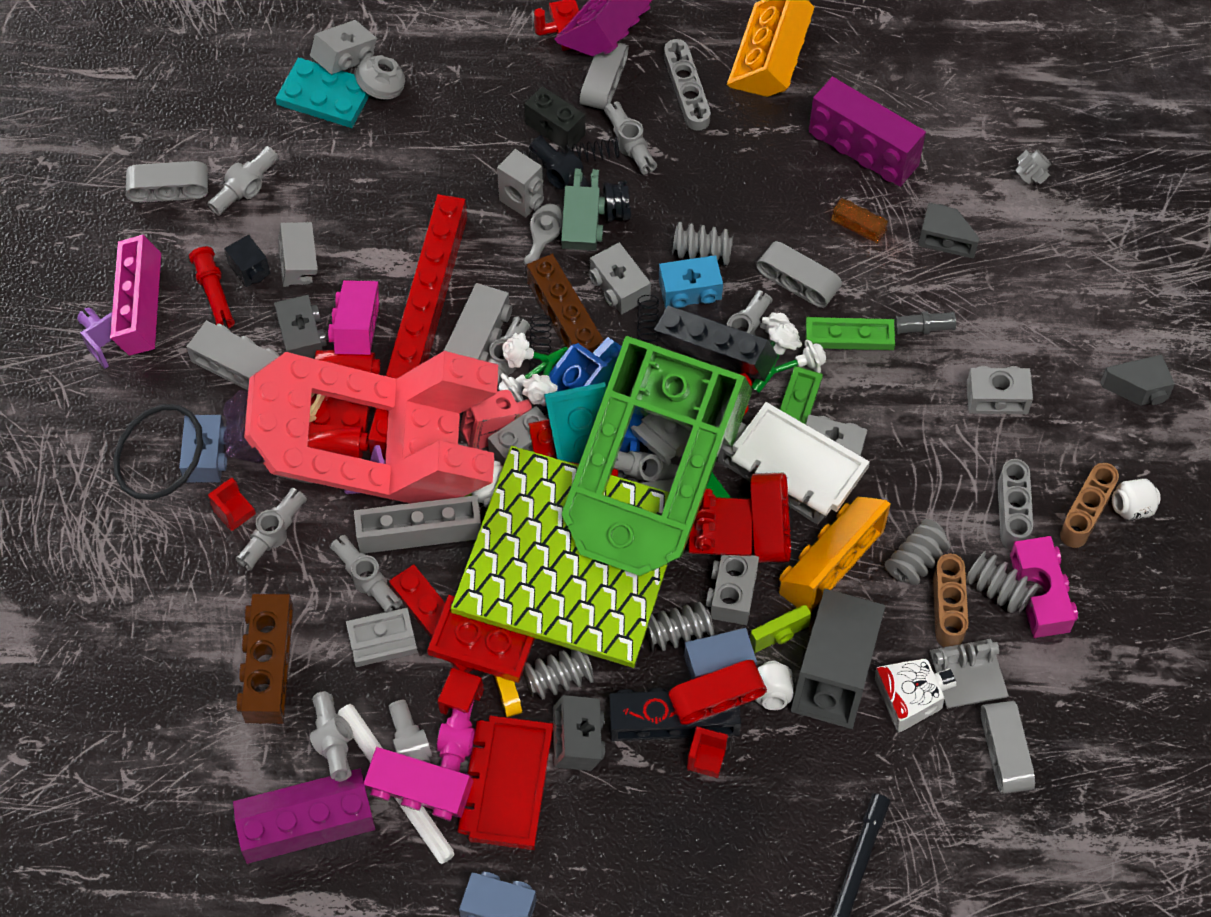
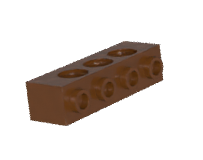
M553 253L526 264L527 284L545 315L551 317V325L563 346L569 348L571 345L579 343L593 353L604 340Z
M252 594L251 605H246L245 622L249 624V632L243 635L242 640L243 653H246V663L240 664V682H244L243 693H238L237 711L242 713L245 723L284 724L294 610L290 594ZM266 626L274 627L270 632H260ZM263 655L272 656L268 661H258V659ZM261 684L269 685L264 691H255L256 687Z

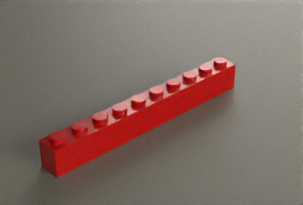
M437 194L386 373L387 377L397 379L429 359L467 221L466 199ZM377 408L369 433L368 443L371 455L374 446L380 445L383 459H385L389 411Z

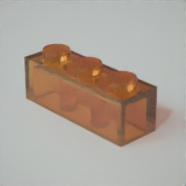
M843 198L840 199L833 209L831 219L877 244L886 233L888 221L883 217L877 216L867 209L861 208Z

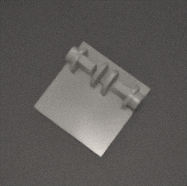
M987 639L930 650L936 673L950 668L956 680V687L942 691L947 709L1009 697L996 654H999L997 642Z

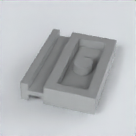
M648 414L642 419L643 423L639 426L633 425L631 427L634 436L667 465L671 463V459L676 455L678 457L683 455L692 431L691 427L653 414Z
M408 607L346 621L356 667L418 653Z

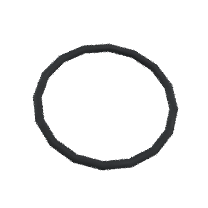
M161 404L145 410L128 425L118 440L113 457L114 476L124 492L135 499L155 500L171 494L188 480L198 465L203 448L202 427L194 413L181 405ZM162 410L179 411L188 416L196 429L197 446L193 460L183 476L169 488L154 494L137 493L127 487L120 474L119 459L124 442L134 427L147 416Z

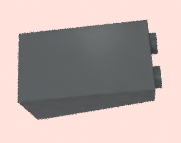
M824 588L799 674L791 712L853 729L886 605Z

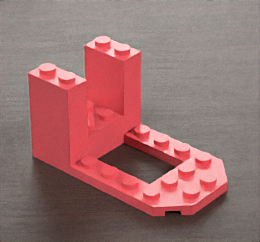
M443 351L395 379L285 352L249 378L244 438L252 448L256 447L265 460L263 464L274 475L406 503L464 497L493 483L494 453L458 444L460 413L497 394L498 364ZM311 393L388 410L386 463L382 464L307 447Z

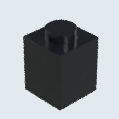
M250 235L224 248L229 266L245 287L259 283L271 274L267 257Z

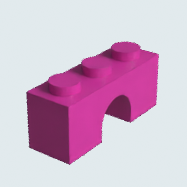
M1051 536L1015 541L1010 558L1013 568L1018 570L1017 581L1027 576V581H1034L1040 584L1046 592L1044 595L1031 597L1026 608L1033 638L1070 633L1075 621L1078 619L1076 604L1070 602L1068 595L1069 580L1066 574H1062L1060 568L1061 554L1057 546L1054 547Z

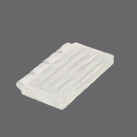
M765 402L733 445V452L735 454L732 457V462L749 472L752 471L755 465L758 466L755 473L784 472L787 477L788 495L800 502H803L807 496H810L811 498L807 506L824 516H827L831 509L835 512L839 510L869 468L870 461Z

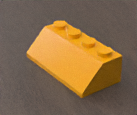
M761 0L756 2L727 85L733 89L766 97L787 90L791 84V77L797 65V59L804 44V38L811 23L815 7L808 0Z
M858 496L851 504H844L836 516L838 519L832 525L826 524L818 535L819 540L813 546L809 544L803 549L798 558L799 562L794 567L788 566L779 578V581H781L779 594L797 608L806 605L810 612H812L820 604L824 588L832 590L884 532L891 503L887 500Z

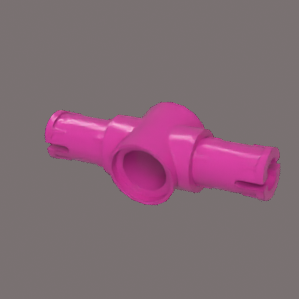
M473 703L468 713L452 709L451 717L447 719L446 723L441 724L437 741V751L440 752L439 756L442 758L440 767L459 772L460 765L465 761V757H470L475 729L472 728V723L470 722Z

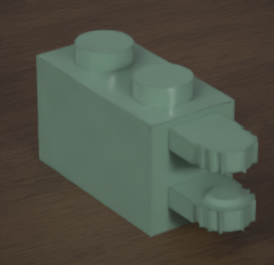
M575 168L574 185L565 186L561 238L562 249L596 251L597 242L603 241V225H598L599 214H604L605 197H600V188H598L599 170L593 169L591 173V187H581L583 173L581 169Z

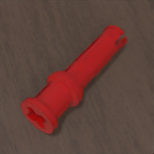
M208 246L196 248L189 254V260L191 264L195 265L197 271L196 281L204 287L216 325H224L223 319H225L229 329L235 324V320L232 317L220 284L222 273L220 268L215 265L213 259L215 257L214 250Z

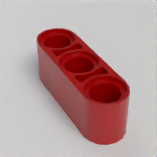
M784 472L754 473L751 477V503L755 556H759V563L789 562L791 558V535L786 474Z
M745 660L679 684L672 688L668 695L680 723L685 725L756 700L767 692V688L754 660Z

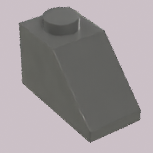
M928 203L918 246L974 259L979 237L956 208H951L944 204Z
M1162 355L1106 367L1100 382L1102 388L1140 406L1150 403L1158 405L1169 399L1175 385Z

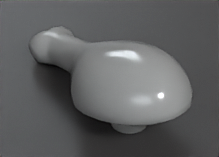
M545 204L533 214L530 221L533 245L530 253L524 258V265L538 260L543 248L561 233L563 212L559 206Z

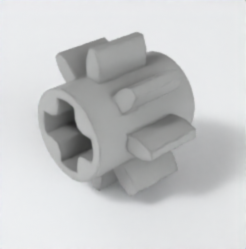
M1025 150L1017 158L1020 166L1016 168V171L1028 184H1031L1033 181L1041 184L1050 176L1047 168L1051 166V163L1039 150H1036L1034 153Z

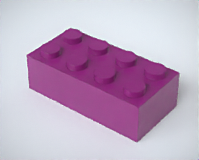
M833 76L813 97L809 133L816 139L823 140L836 148L841 154L848 155L858 161L863 167L873 170L886 181L893 182L899 187L904 184L919 166L926 135L925 130Z

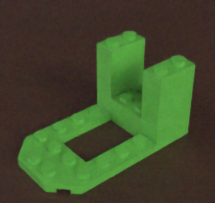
M625 336L562 511L563 519L573 536L580 555L639 576H643L682 557L722 444L733 447L753 390L745 376ZM633 413L643 417L650 413L692 428L662 515L604 496Z

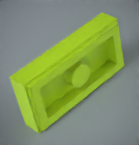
M802 605L751 630L750 641L754 653L775 643H786L795 633L809 627L811 612L808 607Z

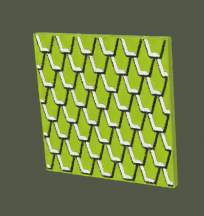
M511 446L452 603L451 613L634 668L668 564L643 576H639L580 555L573 536L562 516V511L579 465ZM611 475L604 496L662 515L670 492Z

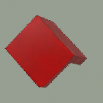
M230 478L208 494L213 512L231 532L256 514L252 505L240 493L234 478Z
M452 668L438 699L440 713L447 714L449 708L468 713L473 701H480L484 692L482 677Z
M697 727L688 756L687 770L719 778L727 749L728 735Z

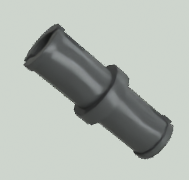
M922 311L921 315L895 316L896 334L922 332L923 335H928L930 331L956 330L955 312L929 314L928 311Z

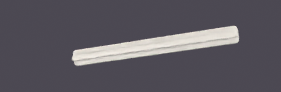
M347 704L338 711V715L342 716L349 723L353 731L354 740L371 763L376 747L382 748V746L352 704ZM395 798L438 862L443 864L454 856V850L425 808L421 806L420 811L402 806V800Z

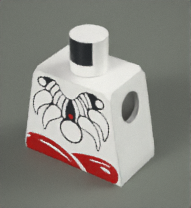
M927 659L890 664L876 668L875 682L898 733L940 711L943 708L945 699L942 691L956 687V680L950 668L934 673Z

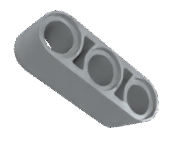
M617 42L618 47L608 54L601 52L593 57L581 89V105L604 110L611 103L627 60L628 45Z
M199 161L132 165L126 170V197L133 202L200 199L208 194V167Z
M773 242L756 264L758 271L763 276L817 307H826L842 286V281L836 273L781 242Z
M1010 459L1005 462L998 480L1000 538L1003 546L1008 550H1012L1015 541L1030 539L1033 531L1029 466L1020 459ZM1009 476H1015L1019 480H1013ZM1010 503H1017L1021 507H1014ZM1011 530H1018L1022 535H1017Z
M1007 701L982 705L981 720L999 792L1007 794L1034 790V770L1016 702Z

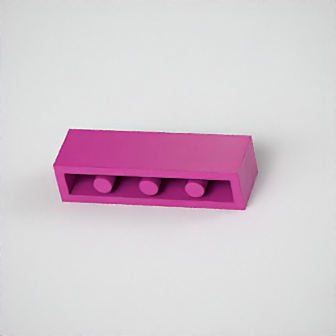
M144 235L118 241L110 338L129 356L155 349L161 252Z

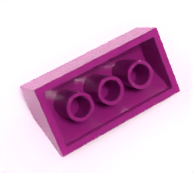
M588 0L557 35L555 40L558 44L590 56H595L601 52L608 54L618 47L617 41L629 34L628 28L640 21L639 15L650 9L651 6L649 4L652 0Z
M361 768L351 770V776L341 782L335 781L331 776L233 801L237 834L241 852L246 863H253L376 830L366 788L363 785L364 779Z

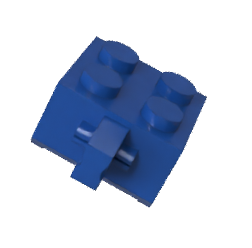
M609 337L593 353L579 343L571 345L549 375L551 382L558 386L556 392L605 382L607 389L622 346Z

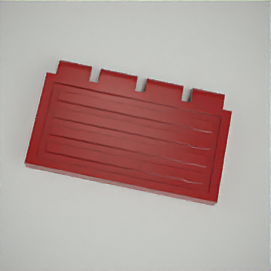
M491 715L489 721L479 720L476 722L473 744L484 748H472L468 774L479 777V779L472 778L474 781L465 806L474 807V809L464 808L462 817L459 819L458 833L469 835L470 842L535 850L553 735V723Z

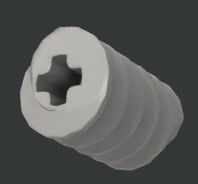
M678 222L674 235L672 255L677 250L679 258H683L687 251L690 259L696 258L698 253H700V258L716 255L717 261L722 256L724 265H728L734 234L730 238L728 229L724 228L721 235L718 236L716 227H712L710 233L706 234L705 225H701L699 231L695 232L692 223L684 231L682 222Z
M926 518L922 520L921 525L914 529V532L907 537L906 542L902 543L899 549L893 552L891 559L885 561L886 570L900 582L918 585L920 583L919 576L925 577L928 574L927 568H933L935 560H939L943 556L942 551H949L951 546L945 531L932 519Z
M985 550L968 572L966 582L973 584L978 580L976 587L978 591L981 592L988 588V598L992 599L999 594L997 599L998 605L1003 606L1009 602L1007 611L1014 613L1019 609L1020 613L1027 606L1030 598L1034 596L1038 589V584L1035 583L1027 588V576L1017 581V569L1007 574L1005 571L1008 563L1003 562L997 567L995 565L997 555L994 554L989 559H986Z
M701 602L695 603L694 612L689 605H684L682 614H680L677 608H672L669 617L664 610L658 612L657 620L651 615L646 630L653 653L654 645L657 643L662 651H666V644L669 640L674 648H678L679 638H682L684 642L691 641V635H695L696 639L703 638V632H707L709 637L715 635L710 612L707 607L705 609Z
M571 649L570 657L563 650L559 652L558 661L551 654L547 656V665L539 658L535 660V669L528 662L524 668L525 679L532 697L537 692L542 700L545 699L547 688L554 695H557L559 684L566 691H569L571 680L578 687L582 686L583 676L590 683L594 682L593 670L588 654Z

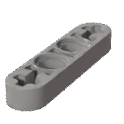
M670 40L664 47V60L685 122L693 130L706 129L710 124L711 111L689 47L683 40ZM673 51H677L680 54L679 61H677L676 54ZM680 70H686L691 75L682 78L677 76L676 73ZM693 91L698 96L694 99H688L683 94ZM695 108H697L699 116L702 117L701 119L694 115Z

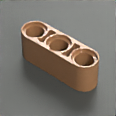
M1099 463L1093 467L1068 512L1060 532L1061 540L1067 546L1079 548L1087 542L1107 505L1119 478L1117 469L1111 464ZM1097 480H1103V481H1105L1107 484H1102V483L1098 482ZM1084 503H1090L1094 508L1088 507ZM1071 526L1079 527L1082 531H1076Z
M950 553L939 558L933 576L935 634L937 642L943 647L962 644L968 628L965 564L961 557ZM943 570H950L954 572L955 575H946L943 572ZM944 598H952L957 603L949 604ZM945 627H954L958 630V633H951Z

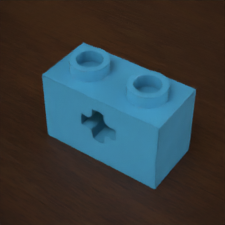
M716 255L659 264V284L665 308L667 306L682 308L690 304H709L716 300H722L723 281Z

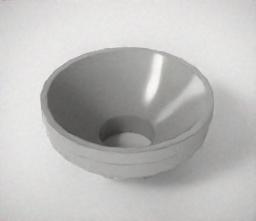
M383 55L370 56L363 59L355 72V78L360 88L375 98H396L402 93L404 88V72L394 59L384 57ZM378 64L384 65L392 71H383L379 68Z

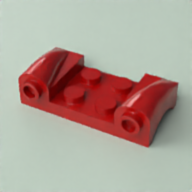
M316 350L315 359L380 375V359L375 358L374 352H371L370 355L335 354L334 350ZM317 394L311 398V405L315 402ZM325 396L315 415L317 417L316 420L309 422L307 447L362 459L363 451L368 450L369 434L366 432L371 406Z

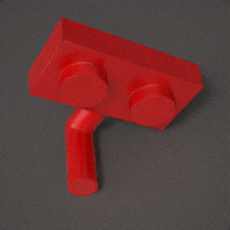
M561 0L549 3V12L553 21L550 23H545V11L541 8L534 11L535 33L542 36L557 32L558 35L579 12L576 0ZM561 45L563 51L571 49Z

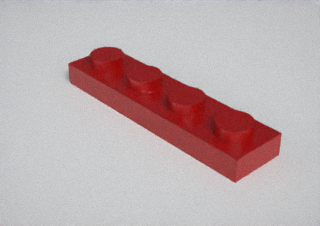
M413 564L389 580V586L398 598L402 600L406 608L408 607L410 613L432 639L445 602ZM450 662L455 669L467 673L473 670L472 668Z

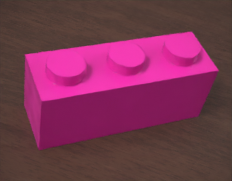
M343 280L341 292H336V308L332 310V324H329L328 330L329 342H334L335 354L370 355L380 306L378 281Z
M376 747L363 785L371 790L370 795L375 798L389 801L390 796L401 799V805L420 811L421 806L433 809L432 815L451 821L452 816L462 817L474 780L469 775Z

